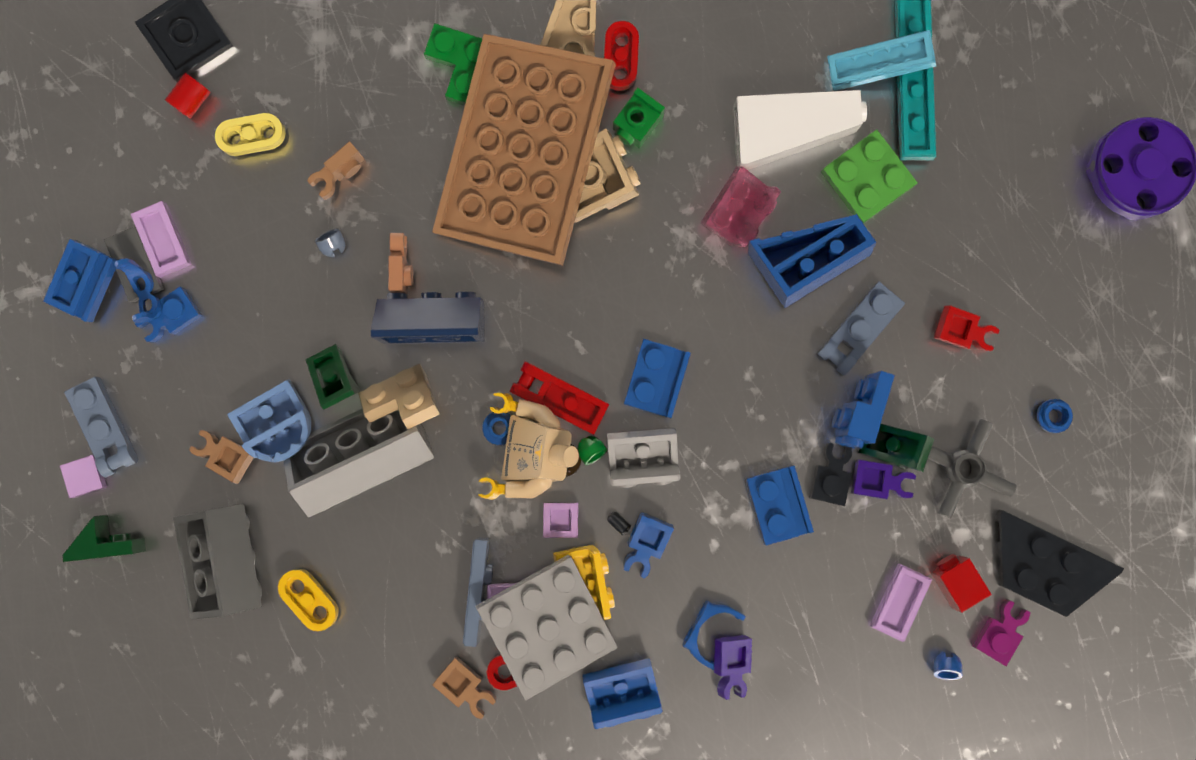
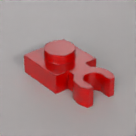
M947 305L943 308L934 338L963 349H970L971 344H973L978 350L993 351L994 347L985 343L984 336L986 333L999 334L1000 330L993 325L978 326L981 316Z

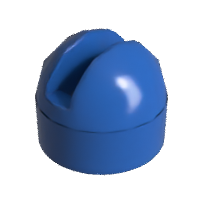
M945 652L938 654L934 660V676L943 680L962 678L963 667L960 658L953 652H951L950 657H946Z

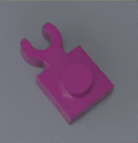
M1008 599L1000 606L999 612L1001 617L999 621L989 617L972 646L1006 667L1024 637L1015 631L1018 626L1024 625L1030 618V612L1025 609H1021L1019 615L1013 618L1010 611L1015 603Z

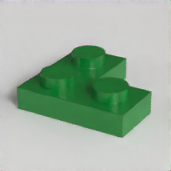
M434 23L424 52L425 59L454 68L445 97L448 101L465 106L483 38Z

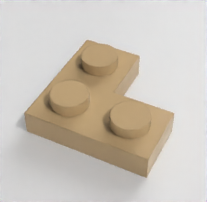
M421 364L404 369L397 375L378 384H373L366 390L358 393L363 413L369 423L399 409L403 423L407 429H410L440 414Z

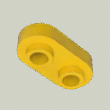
M294 569L281 577L278 583L280 597L308 629L323 631L336 622L338 618L336 602L310 572L304 569ZM296 580H300L304 584L302 592H297L294 589V582ZM318 606H323L326 609L327 614L325 618L317 616L316 609Z

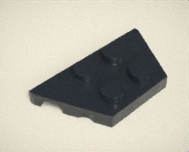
M998 510L996 513V521H999L1000 542H997V553L1000 558V567L998 568L999 586L1061 616H1069L1118 577L1124 570L1123 567L1004 510Z

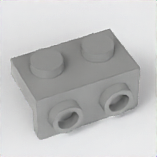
M676 428L607 433L612 486L630 488L637 484L645 483L666 485L672 481L680 480Z

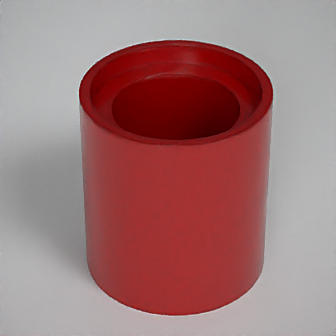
M184 73L164 100L191 119L211 92L190 75Z

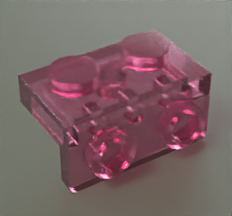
M736 166L702 219L701 224L728 245L745 248L749 245L750 240H754L757 237L758 227L764 218L776 207V199L781 190L775 186H766L743 166Z

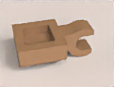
M349 141L323 163L325 165L323 169L310 175L307 182L314 187L318 182L325 181L326 187L319 195L324 200L329 199L335 192L336 180L341 181L344 177L347 179L355 175L361 168L360 163L365 159Z

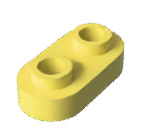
M261 113L222 122L215 131V141L218 147L228 155L240 156L277 148L283 143L286 132L283 123L276 116L270 113ZM272 128L274 130L273 135L270 138H264V132ZM240 135V141L237 144H231L232 137Z

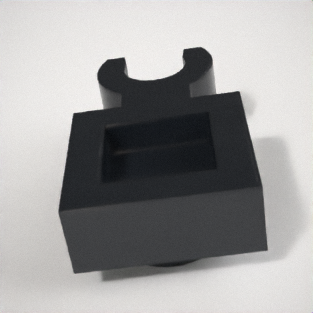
M827 443L824 448V457L827 465L826 467L816 465L809 498L845 506L852 473L843 471V466L850 461L852 448L844 447L842 457L837 459L832 454L834 444Z

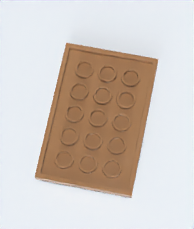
M484 34L432 233L563 266L614 74L615 62L609 59Z

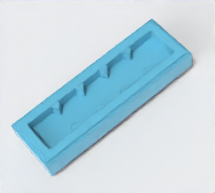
M930 30L827 56L834 91L936 67Z

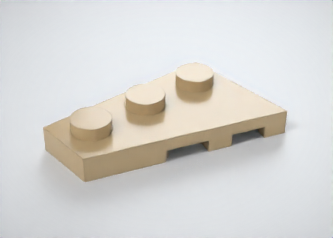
M556 0L540 45L595 57L596 0Z

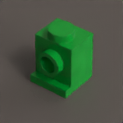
M637 87L633 96L613 121V130L616 131L614 135H619L622 142L627 146H631L633 143L640 149L664 117L665 107ZM636 113L643 120L640 123H635L630 117Z

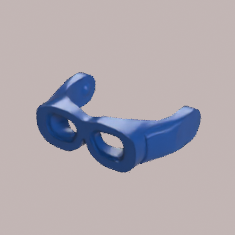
M125 258L115 261V268L122 270L126 274L134 292L139 297L140 313L132 316L133 322L143 323L158 318L162 313V306L160 300L150 293L154 286L151 274L131 259ZM141 277L146 284L143 291L138 285V279ZM148 299L152 302V308L147 311L145 305Z
M706 601L696 617L695 624L691 626L686 634L682 646L687 648L700 663L714 670V662L704 658L698 649L697 639L700 627L707 619L719 613H730L736 619L743 621L746 616L730 606L713 604Z

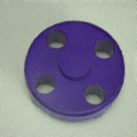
M1153 117L1132 119L1114 127L1098 141L1086 166V175L1091 181L1098 198L1113 212L1132 221L1151 218L1177 206L1191 191L1196 180V152L1186 134L1174 124ZM1139 130L1145 133L1147 141L1141 139ZM1103 161L1110 163L1112 173L1105 170ZM1172 165L1178 168L1179 177L1172 171ZM1137 196L1143 199L1144 209L1138 205Z

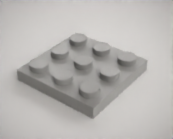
M569 554L475 606L525 701L618 648Z

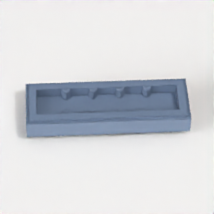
M477 538L473 541L463 635L464 646L477 647L480 642L482 618L475 606L487 600L484 599L485 585L492 584L493 565L488 564L489 538Z

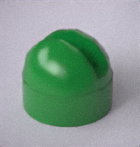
M592 435L581 439L577 448L579 457L586 466L599 460L608 451L604 443L598 437Z

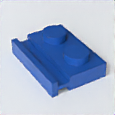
M69 239L43 302L72 316H77L85 322H93L116 270L114 262L118 259L107 256L105 253L78 240Z
M643 339L624 405L671 419L691 353Z
M794 465L745 479L765 546L814 532Z

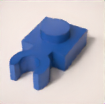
M180 286L160 299L162 313L158 318L148 322L135 323V325L139 328H144L148 324H152L153 332L144 339L146 342L154 343L163 337L165 329L175 335L203 315L186 289Z
M641 512L627 542L628 546L635 550L625 557L623 561L624 570L628 572L634 562H641L643 566L640 569V576L646 578L651 569L650 557L661 558L674 530L673 525Z

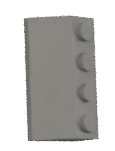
M360 409L311 432L301 450L283 461L289 493L309 518L434 459V454L422 423L407 429L401 419L399 409L371 423L365 417L363 409Z

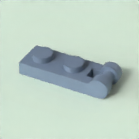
M877 282L818 352V355L825 361L827 359L831 360L837 365L836 370L845 376L904 306L905 302L881 282ZM841 342L851 349L847 355L837 349Z
M93 377L64 391L96 459L97 470L103 477L106 478L116 473V469L123 465L129 467L138 462L133 445L100 377ZM116 445L117 454L111 456L108 448Z

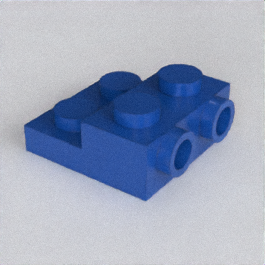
M879 371L866 375L864 380H859L854 399L858 401L843 404L842 409L837 408L833 416L831 427L836 429L833 436L836 437V444L855 449V447L862 449L863 444H875L895 375Z

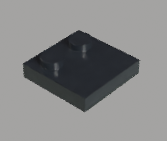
M168 0L135 21L143 36L176 82L180 80L184 73L190 75L233 47V44L203 0Z

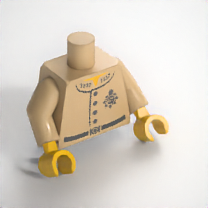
M494 393V396L502 397L505 404L502 409L490 407L492 412H516V415H510L501 480L506 481V484H499L498 481L487 477L481 478L478 482L491 483L492 490L487 495L478 494V496L488 500H494L500 494H505V498H535L551 488L552 482L565 479L567 467H573L578 462V450L576 447L570 446L572 437L570 431L560 428L559 419L547 406L522 399L516 402L508 393Z

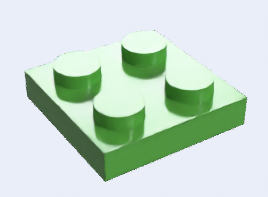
M877 129L821 170L823 176L853 215L857 214L862 223H865L918 183Z

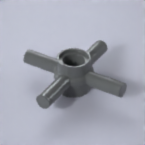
M983 419L979 420L966 450L957 451L952 455L932 446L928 459L945 466L946 474L952 481L938 511L940 515L951 519L965 487H973L978 483L1009 497H1012L1015 493L1017 485L988 472L985 461L979 456L992 429L993 424ZM965 459L972 466L971 474L967 478H964L959 471L960 464Z

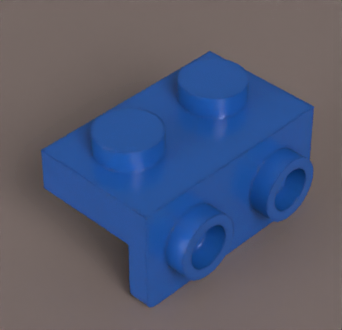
M650 658L582 675L594 729L614 727L621 723L646 719L663 712Z

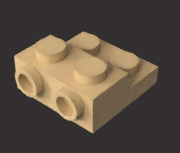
M607 129L597 134L575 222L604 208L610 210L639 195L636 186L641 184L634 167L630 166L627 168L622 156L627 154L625 146L619 135L612 137Z

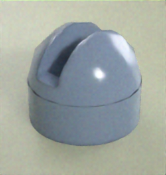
M339 228L329 230L315 239L317 247L327 257H335L333 251L336 249L340 253L345 249V240Z

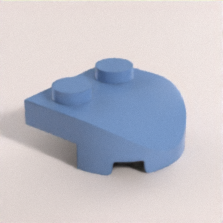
M291 380L284 381L227 414L244 442L241 445L250 456L264 461L280 462L292 457L305 445L311 432L310 413Z

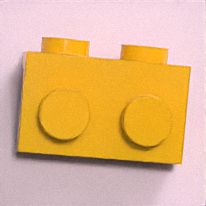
M593 544L554 552V562L568 554L571 556L603 620L611 619L610 608L614 607V597L611 588L605 585L604 574L609 573L605 553H600Z

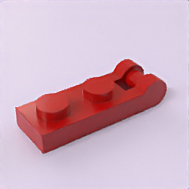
M524 361L520 369L522 374L517 384L513 382L509 392L526 401L547 406L555 416L594 435L610 404ZM534 379L543 382L538 394L529 390Z

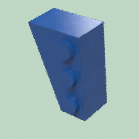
M856 214L815 224L812 228L796 232L791 230L783 232L779 236L760 240V238L750 240L748 255L784 308L869 257L873 252L876 241Z

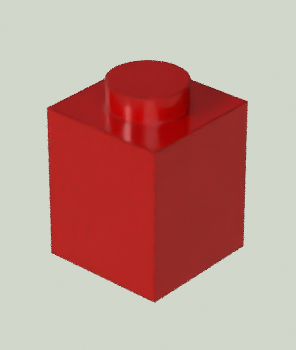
M955 554L949 555L937 563L939 568L931 572L932 577L951 608L961 613L992 595L968 557L956 556Z

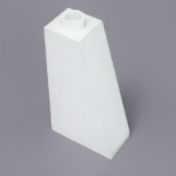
M861 90L737 96L733 106L737 172H744L856 133L867 118V105L865 101H861Z

